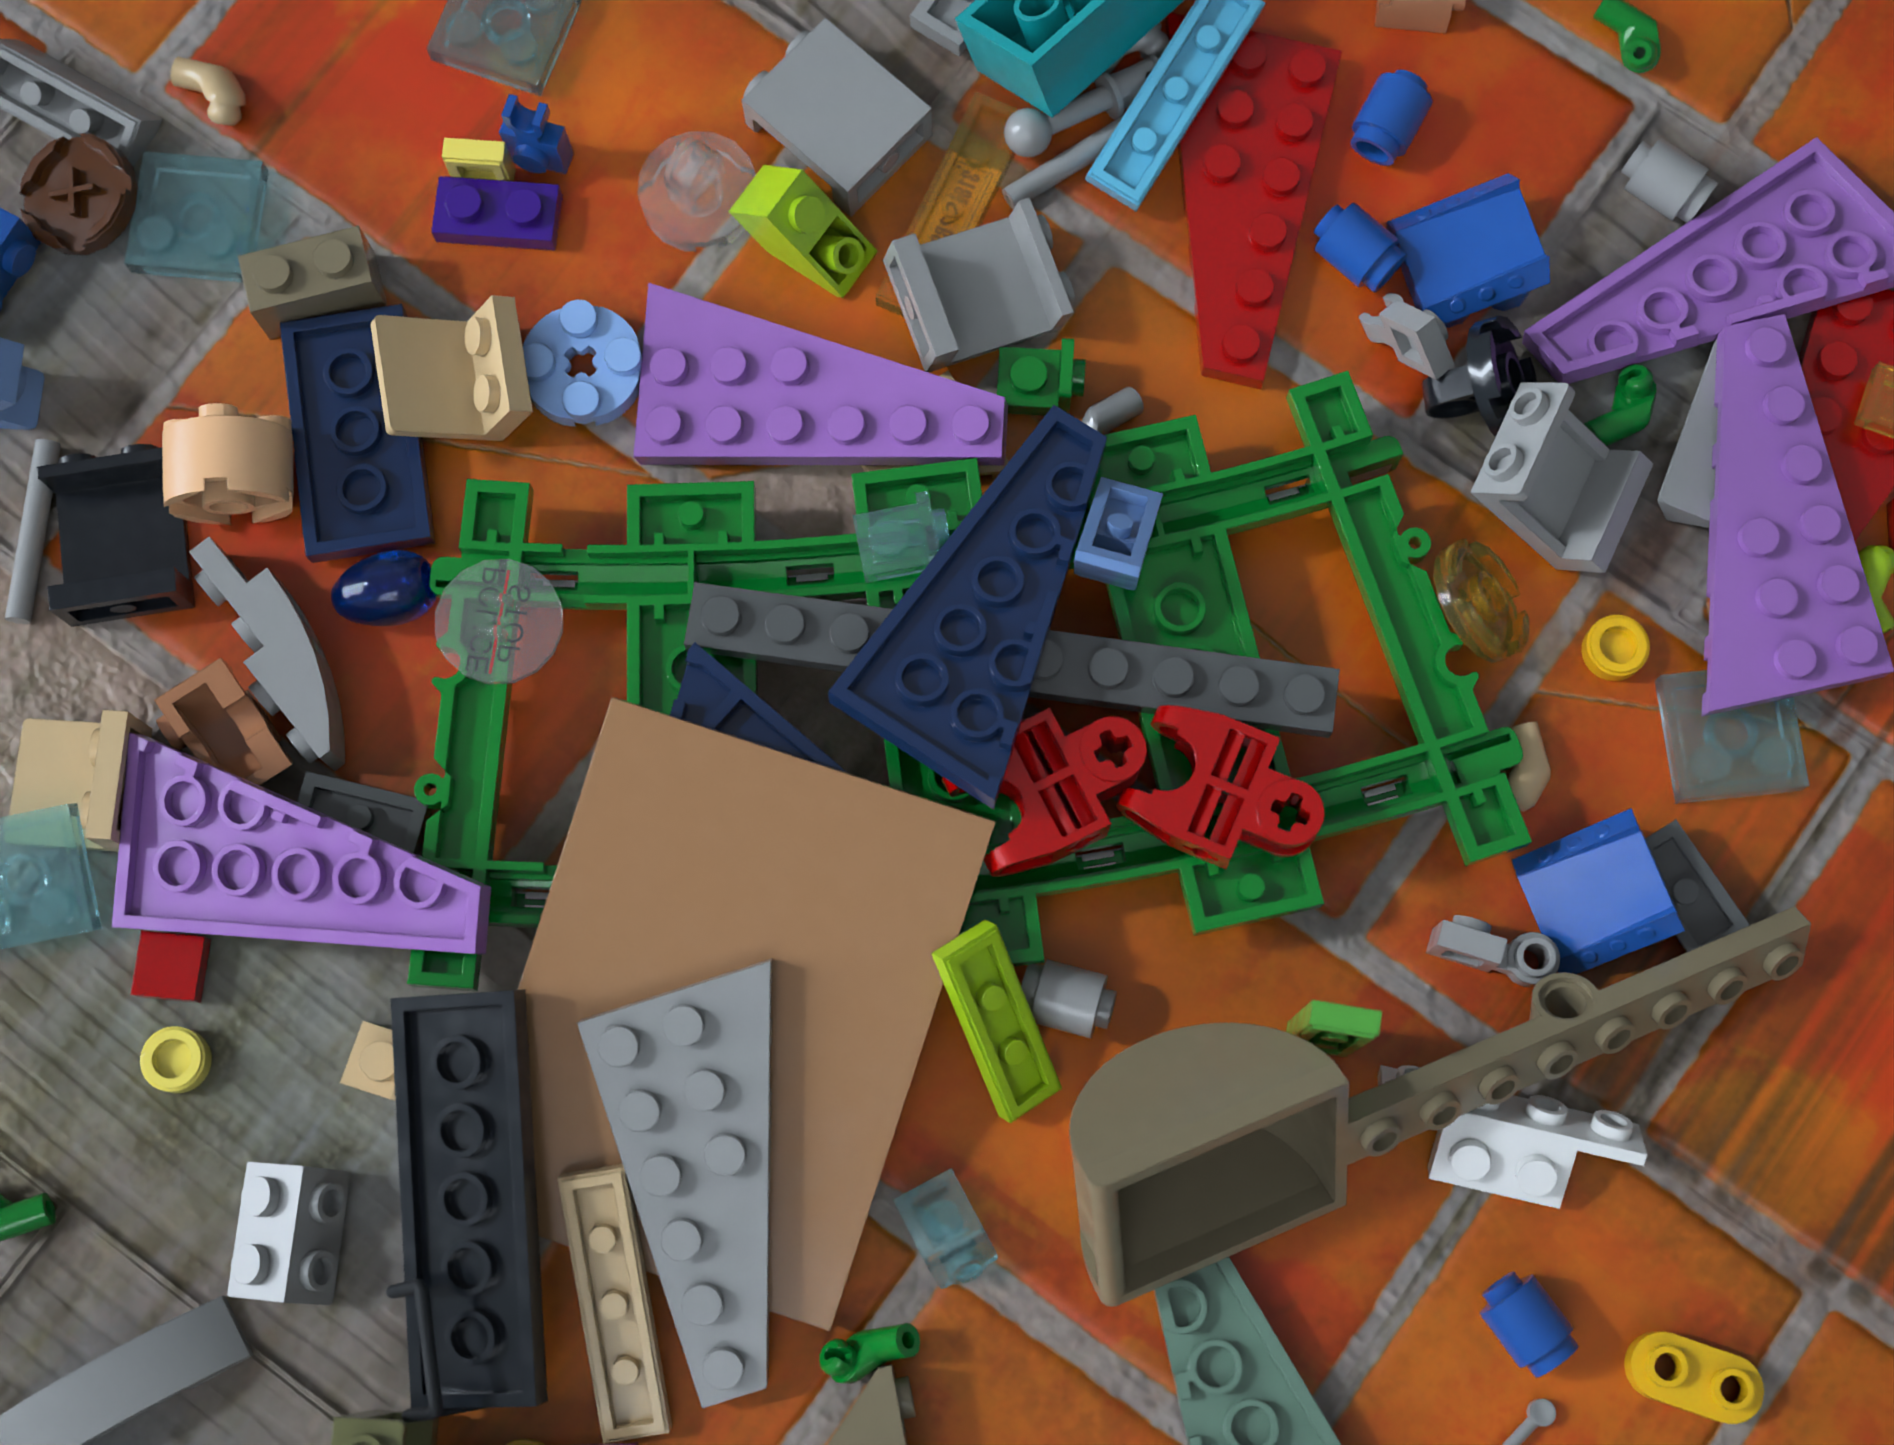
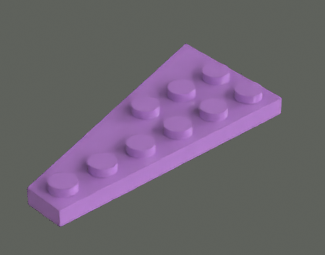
M1816 137L1526 329L1522 344L1558 383L1570 384L1715 341L1719 332L1728 325L1785 314L1786 319L1893 288L1894 212Z
M129 732L112 927L486 954L491 895L490 886L143 734Z

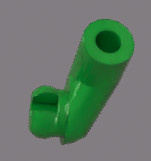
M1630 365L1624 368L1618 375V385L1615 389L1611 411L1584 423L1606 446L1642 431L1650 423L1657 390L1650 369L1642 365Z
M903 1323L859 1331L850 1336L846 1341L836 1338L830 1340L822 1348L819 1358L820 1367L826 1374L831 1375L835 1382L854 1384L888 1361L915 1356L920 1348V1336L912 1324Z

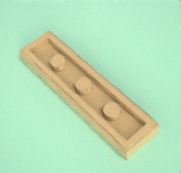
M623 1163L562 1173L558 1177V1184L603 1443L670 1433L672 1420L633 1194Z

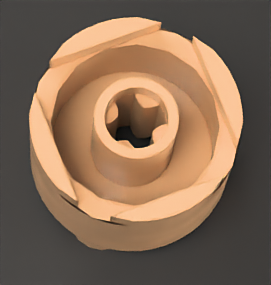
M212 403L199 407V417L172 419L164 422V430L162 432L164 507L169 506V514L192 522L231 525V515L244 514L252 511V523H263L286 517L292 513L294 497L292 421L289 418L276 415L257 418L238 416V408L236 406Z

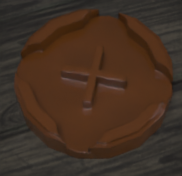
M79 134L82 137H73L69 140L63 136L49 142L32 158L21 180L20 194L25 196V211L20 209L23 222L32 231L35 239L65 255H89L108 247L125 231L136 208L138 184L133 165L120 149L93 134Z

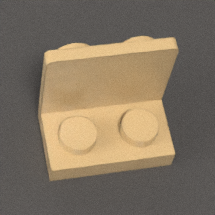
M491 295L467 322L377 315L371 322L385 429L389 435L503 441L533 412L515 297Z
M102 710L101 723L31 718L24 720L6 832L7 842L19 846L118 852L129 732L143 734L152 738L153 728L128 711Z

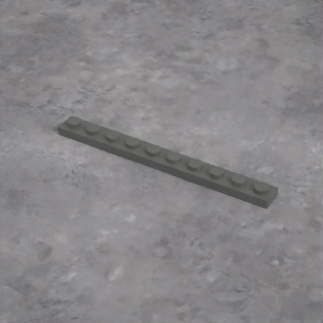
M694 582L684 646L688 651L696 642L708 654L844 672L893 609ZM1049 630L1029 697L1155 714L1157 707L1162 705L1184 706L1223 714L1258 729L1329 738L1333 733L1340 669Z

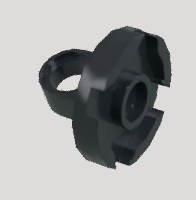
M1498 315L1475 322L1468 332L1466 344L1467 365L1450 369L1437 380L1431 377L1423 380L1422 391L1427 416L1446 419L1480 411L1490 432L1496 437L1520 383H1537L1531 357L1518 359L1511 341L1522 338V336L1508 317Z

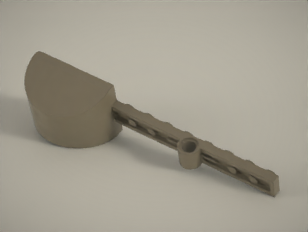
M1794 906L1601 990H1598L1589 980L1577 974L1562 972L1547 975L1539 980L1533 988L1529 1021L1349 1098V1081L1337 1064L1325 1052L1298 1036L1266 1026L1245 1023L1198 1024L1163 1032L1130 1046L1106 1062L1093 1074L1078 1095L1070 1118L1069 1135L1079 1214L1080 1240L1083 1259L1094 1290L1102 1303L1107 1306H1118L1345 1206L1347 1198V1165L1367 1156L1386 1154L1395 1148L1399 1142L1429 1129H1443L1453 1123L1459 1116L1486 1104H1500L1508 1100L1520 1089L1546 1078H1559L1568 1073L1575 1065L1603 1053H1616L1624 1049L1632 1040L1660 1028H1673L1682 1023L1688 1016L1712 1005L1728 1004L1741 996L1744 991L1772 979L1776 981L1783 980L1791 976L1803 965L1811 923Z

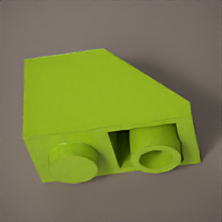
M763 165L728 211L768 253L836 297L844 298L878 252L803 169Z

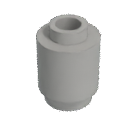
M1662 137L1658 139L1653 147L1642 141L1621 171L1630 178L1624 190L1669 220L1673 221L1675 217H1678L1685 223L1694 218L1718 184L1717 181L1706 175L1709 168Z
M1049 959L1046 960L1045 965L1031 964L1027 966L1021 987L1036 1024L1090 1039L1096 1027L1108 1029L1117 996V991L1106 988L1108 975Z

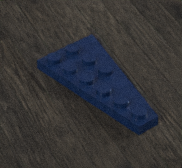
M1055 405L1051 407L828 691L829 703L993 810L1107 442L1105 435Z

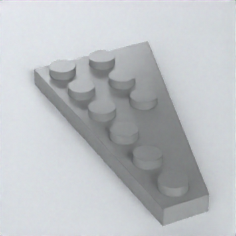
M773 958L581 1019L577 1023L702 1408L766 1389L769 1381L768 1284L771 1176V983Z

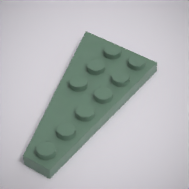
M1229 1257L1153 1290L1188 1445H1341Z

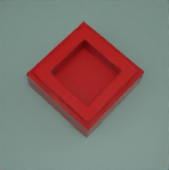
M141 930L130 995L142 998L201 1003L211 939L205 936Z

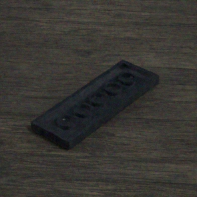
M526 990L390 998L404 1281L422 1279L428 1287L443 1408L539 1406L548 1401ZM410 1294L405 1296L411 1408L428 1406L415 1296Z

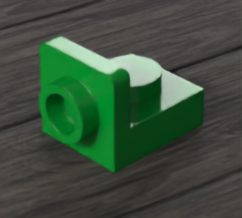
M1062 338L1061 350L999 347L997 395L1005 397L1008 404V414L1045 416L1053 405L1070 414L1071 396L1083 397L1086 360L1074 359L1075 339Z

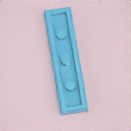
M1196 0L1090 168L1085 180L1137 212L1261 14L1266 3L1262 0Z

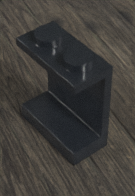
M133 444L122 448L121 454L102 457L84 453L69 454L61 457L57 464L37 467L38 479L56 494L64 584L47 586L49 611L69 626L74 627L195 608L187 520L174 517L169 514V506L164 507L162 447L158 448L151 444Z

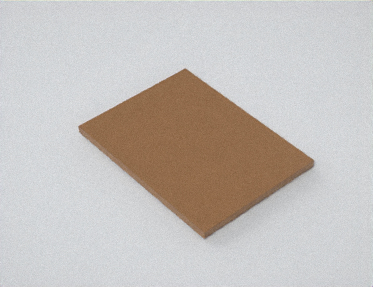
M611 697L518 990H526L539 1237L569 1246L558 1184V1177L562 1173L622 1164L577 1023L581 1019L773 958L771 983L769 1311L830 1331L943 985L931 953L959 936L996 821L626 700ZM634 1200L645 1269L647 1272L659 1275Z

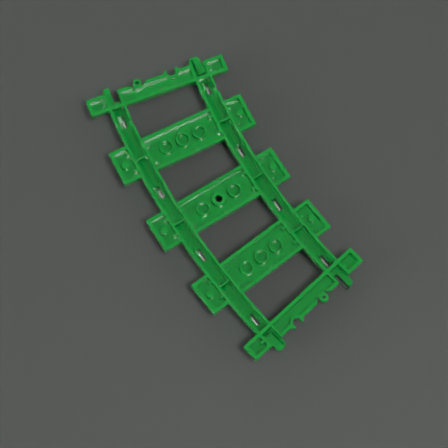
M1349 371L1289 389L1286 400L1303 441L1304 448L1243 465L1211 472L1196 415L1105 434L1107 442L1104 456L1068 570L1074 569L1076 550L1101 477L1163 493L1136 590H1129L1105 583L1120 640L1260 658L1228 535L1281 522L1326 508L1329 509L1419 745L1296 778V780L1303 781L1313 787L1323 802L1324 820L1314 841L1370 827L1442 805L1465 867L1526 847L1532 842L1505 772L1500 773V771L1518 765L1522 760L1523 750L1514 730L1508 727H1501L1492 731L1488 730L1473 692V688L1479 678L1477 672L1459 676L1449 671L1446 666V654L1460 650L1465 643V639L1460 635L1450 632L1427 571L1414 566L1422 562L1431 547L1430 536L1426 531L1417 527L1405 530L1401 536L1398 534L1397 527L1404 516V512L1389 474L1352 485L1353 483L1396 469L1403 456V451L1398 440L1392 436H1383L1371 440L1373 433ZM977 458L851 473L858 533L757 541L756 487L754 481L627 485V545L588 544L587 549H565L562 544L528 543L534 490L530 483L467 479L459 549L462 552L461 558L439 557L433 562L430 574V588L432 592L440 599L452 600L449 633L436 642V646L443 654L458 655L461 659L459 671L450 678L434 677L432 679V684L441 693L434 759L445 770V777L441 778L433 773L425 774L416 781L414 786V795L420 803L428 809H440L426 820L422 857L451 870H457L459 873L491 887L488 926L538 928L548 893L517 892L515 889L550 890L557 865H546L544 862L493 861L516 651L512 650L510 660L502 663L498 660V652L500 646L517 647V643L511 644L503 640L502 630L508 624L519 625L520 615L508 614L507 620H504L507 604H510L509 611L520 612L521 608L627 610V701L670 715L674 699L678 697L687 665L685 659L688 651L684 646L694 582L830 601L866 598L867 606L893 609L981 498L982 491ZM1307 479L1304 485L1268 495L1265 493V490ZM1409 544H1414L1417 548H1412ZM834 567V572L793 576H788L787 573L788 570ZM485 568L506 571V574L497 573L495 582L491 585L483 582ZM487 571L486 581L491 582L494 572ZM511 571L493 673L490 675L507 573ZM533 574L578 575V581L539 580ZM514 586L519 587L521 598L525 601L528 599V591L525 590V587H527L531 591V598L527 603H521L518 599L517 589H513L511 595L514 601L509 598L510 589ZM494 588L500 592L501 602L497 607L486 608L480 604L479 596L484 589ZM486 591L482 595V602L486 605H495L499 600L498 594L494 591ZM477 610L498 613L496 626H494L495 615L477 613ZM515 626L506 628L504 632L506 639L516 641L519 628ZM474 627L495 630V633L478 631L473 629ZM479 635L489 637L493 642L492 650L488 654H484V651L489 650L490 642L487 639L478 638L473 643V648L476 650L474 653L470 647L474 637ZM502 649L500 657L503 660L507 659L509 650ZM710 654L758 695V660ZM468 657L490 659L488 674H485L487 661L480 660L478 672H475L477 660L473 659L470 660L469 671L467 672ZM1138 712L1157 790L1170 791L1183 786L1192 776L1189 760L1181 751L1174 748L1176 741L1161 735L1151 727L1150 724L1154 714ZM1259 729L1281 738L1279 731ZM884 739L890 787L995 820L985 856L997 847L1010 841L1008 834L1014 831L1021 822L1020 810L1011 798L999 793L993 810L969 793L951 797L942 781L943 776ZM1280 739L1269 769L1291 777L1282 740ZM1241 748L1228 778V782L1232 784L1246 749ZM1404 777L1401 781L1361 791V789ZM436 788V792L429 796L430 790ZM1218 802L1204 838L1210 839L1224 804ZM1285 806L1281 814H1277L1280 816L1277 827L1290 831L1291 827L1297 823L1295 821L1297 810ZM1122 816L1109 819L1111 826L1106 837L1049 865L1011 875L993 877L983 861L959 935L983 920H987L997 925L1013 967L1044 963L1045 958L1036 897L1115 885L1178 873L1193 936L1321 908L1324 900L1310 847L1296 856L1279 857L1239 840L1227 870L1166 845L1127 817ZM1122 845L1121 848L1100 851L1076 856L1075 854L1077 852ZM411 949L407 984L419 988L478 992L482 954Z

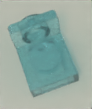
M928 491L915 493L916 503L853 515L865 583L923 572L948 540L950 535L944 508L932 510Z
M952 1168L893 1199L925 1264L940 1289L947 1288L952 1284H964L974 1280L984 1272L987 1265L997 1260L998 1255Z

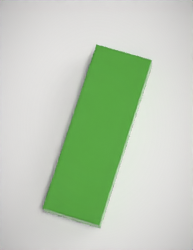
M1312 1000L1287 1022L1286 1032L1312 1043L1328 1055L1347 1057L1379 1036L1382 1011Z

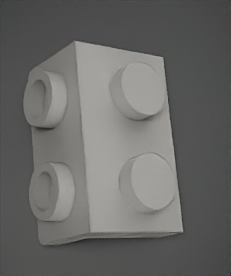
M247 1162L227 1296L313 1305H330L333 1302L350 1184L349 1172L308 1166Z

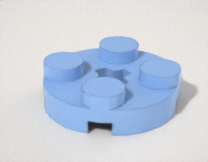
M585 300L569 301L561 309H557L543 317L527 335L523 343V352L531 400L536 408L552 421L576 427L575 423L587 424L595 422L596 426L609 423L624 414L639 396L642 363L641 347L634 330L615 312L604 307L593 306ZM587 353L594 355L592 363L596 371L590 377L583 372L578 373L574 378L567 374L572 368L570 360L578 354L583 356Z

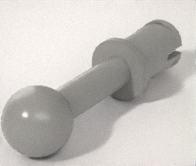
M1152 54L1144 60L1116 73H1102L1095 80V89L1074 98L1053 118L1034 108L1017 110L1008 118L1005 124L1004 138L1007 146L1019 156L1034 157L1044 152L1051 142L1052 135L1104 111L1113 119L1122 117L1124 109L1131 105L1159 60L1158 57Z

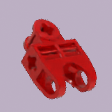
M1176 705L1157 707L1150 724L1151 727L1161 735L1176 741L1174 748L1181 751L1189 760L1192 776L1183 786L1170 791L1153 789L1152 794L1133 788H1123L1116 807L1125 817L1166 845L1227 870L1239 840L1279 857L1296 856L1309 848L1324 820L1323 802L1317 791L1309 784L1269 769L1281 738L1223 714ZM1241 748L1246 749L1232 784L1228 782V778ZM1218 802L1222 803L1224 806L1211 837L1206 839L1204 836ZM1285 806L1297 810L1295 815L1297 823L1291 827L1290 831L1277 827L1280 817L1277 814H1281Z
M1050 708L1021 721L999 792L1008 796L1016 803L1021 813V822L1014 831L1008 834L1010 841L997 847L984 857L983 861L991 876H1006L1052 864L1107 836L1111 822L1101 803L1121 794L1123 788H1131L1146 757L1145 738L1134 723L1121 717H1104L1065 736ZM1102 746H1106L1111 754L1119 751L1124 754L1119 767L1116 768L1111 760H1104L1102 762L1097 760ZM943 777L942 781L951 797L967 793Z

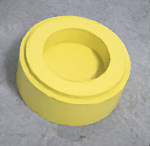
M179 1026L166 1027L155 1032L144 1044L140 1055L141 1071L147 1082L156 1089L170 1093H185L198 1087L207 1077L212 1063L211 1050L206 1040L197 1032Z

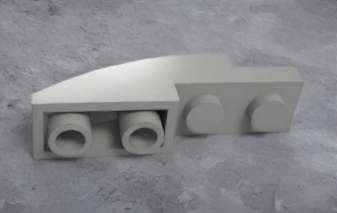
M207 537L189 551L203 569L194 578L217 606H220L227 600L240 616L231 625L255 652L243 662L257 679L248 688L270 715L274 716L280 710L285 714L294 726L286 736L308 763L311 764L319 758L334 771L338 770L345 764V736L340 700L328 661L305 614L284 584L268 568H265L248 581L227 553L210 537Z

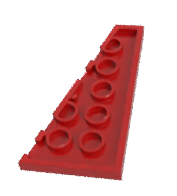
M1170 13L1166 16L1165 26L1169 42L1186 17L1185 15ZM1250 30L1178 145L1184 211L1187 217L1189 237L1190 268H1192L1195 295L1194 310L1201 376L1260 390L1262 388L1342 51Z

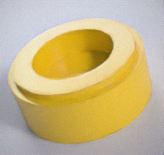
M1609 615L1598 620L1585 634L1581 647L1582 657L1588 669L1596 676L1608 681L1625 680L1633 676L1646 663L1650 653L1649 637L1645 629L1634 619L1624 615Z

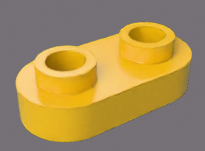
M1660 1331L1647 1332L1638 1336L1630 1344L1625 1354L1624 1368L1628 1381L1638 1393L1649 1399L1727 1424H1738L1749 1420L1758 1412L1762 1405L1764 1384L1760 1373L1752 1363L1735 1354L1674 1333ZM1663 1353L1668 1354L1673 1359L1675 1365L1672 1376L1665 1380L1660 1378L1655 1370V1361ZM1728 1376L1734 1377L1740 1386V1393L1732 1402L1726 1401L1721 1394V1383Z

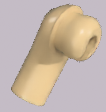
M179 56L176 57L171 67V83L173 86L203 92L205 99L210 101L207 115L212 122L223 125H236L240 122L242 116L241 106L246 105V98L234 74L223 66Z
M1527 722L1511 727L1522 747L1523 758L1509 773L1508 781L1518 807L1522 812L1535 806L1551 775V768L1538 722Z

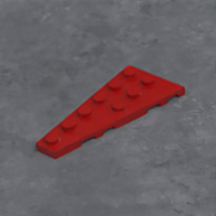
M1889 289L1812 311L1799 354L1801 368L1854 541L1857 540L1894 488V291Z

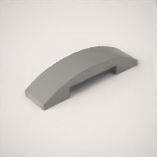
M220 1296L120 1345L0 1415V1445H87L186 1389H194L252 1357V1350L226 1296Z

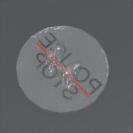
M512 559L484 560L462 570L445 587L435 610V637L446 660L465 677L489 685L515 683L537 673L554 655L563 633V606L552 583L533 566Z

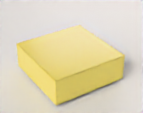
M444 137L442 159L451 177L514 181L516 168L505 142Z

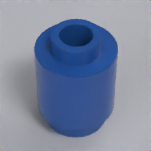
M1396 70L1395 73H1382L1379 75L1352 124L1354 135L1350 144L1359 155L1373 163L1384 166L1392 165L1397 156L1405 155L1433 104L1431 95L1426 91L1427 84L1418 75L1406 70Z
M1355 202L1350 204L1345 210L1338 204L1335 205L1322 218L1314 230V234L1320 238L1315 246V251L1358 288L1365 285L1374 293L1379 291L1391 279L1407 257V254L1398 247L1400 240Z
M1512 1271L1497 1280L1482 1293L1488 1304L1480 1311V1316L1519 1368L1527 1366L1535 1378L1541 1377L1559 1366L1579 1348V1345L1570 1334L1574 1327L1534 1274L1520 1279Z

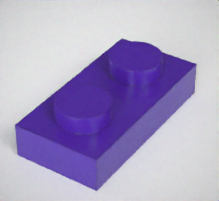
M439 176L431 233L436 242L556 251L562 192L557 184Z

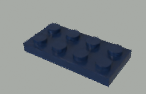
M402 304L280 323L305 555L311 563L435 544L423 438L391 436L386 432L370 325L377 315L408 317Z

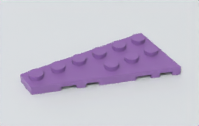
M648 283L633 455L640 465H924L977 458L978 465H1005L1008 404L1005 397Z
M1781 314L1725 326L1717 335L1714 406L1718 408L1717 442L1712 448V469H1715L1714 498L1710 501L1706 597L1710 599L1709 635L1705 637L1704 661L1708 662L1706 693L1702 695L1701 717L1882 678L1894 672L1786 316Z

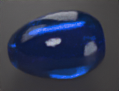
M390 550L371 555L349 567L336 580L331 590L332 605L335 611L343 618L362 625L396 626L409 623L426 614L436 601L437 596L430 588L432 566L423 556L412 551Z

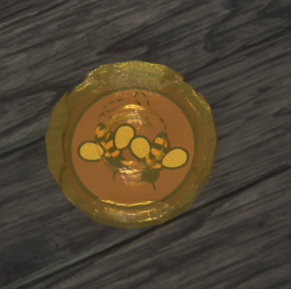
M1467 539L1458 540L1443 548L1435 558L1433 577L1438 599L1448 622L1461 641L1474 654L1491 663L1504 661L1522 652L1529 638L1530 621L1528 613L1526 614V610L1517 613L1516 605L1513 601V598L1520 595L1519 587L1504 562L1488 546L1478 541L1468 545Z

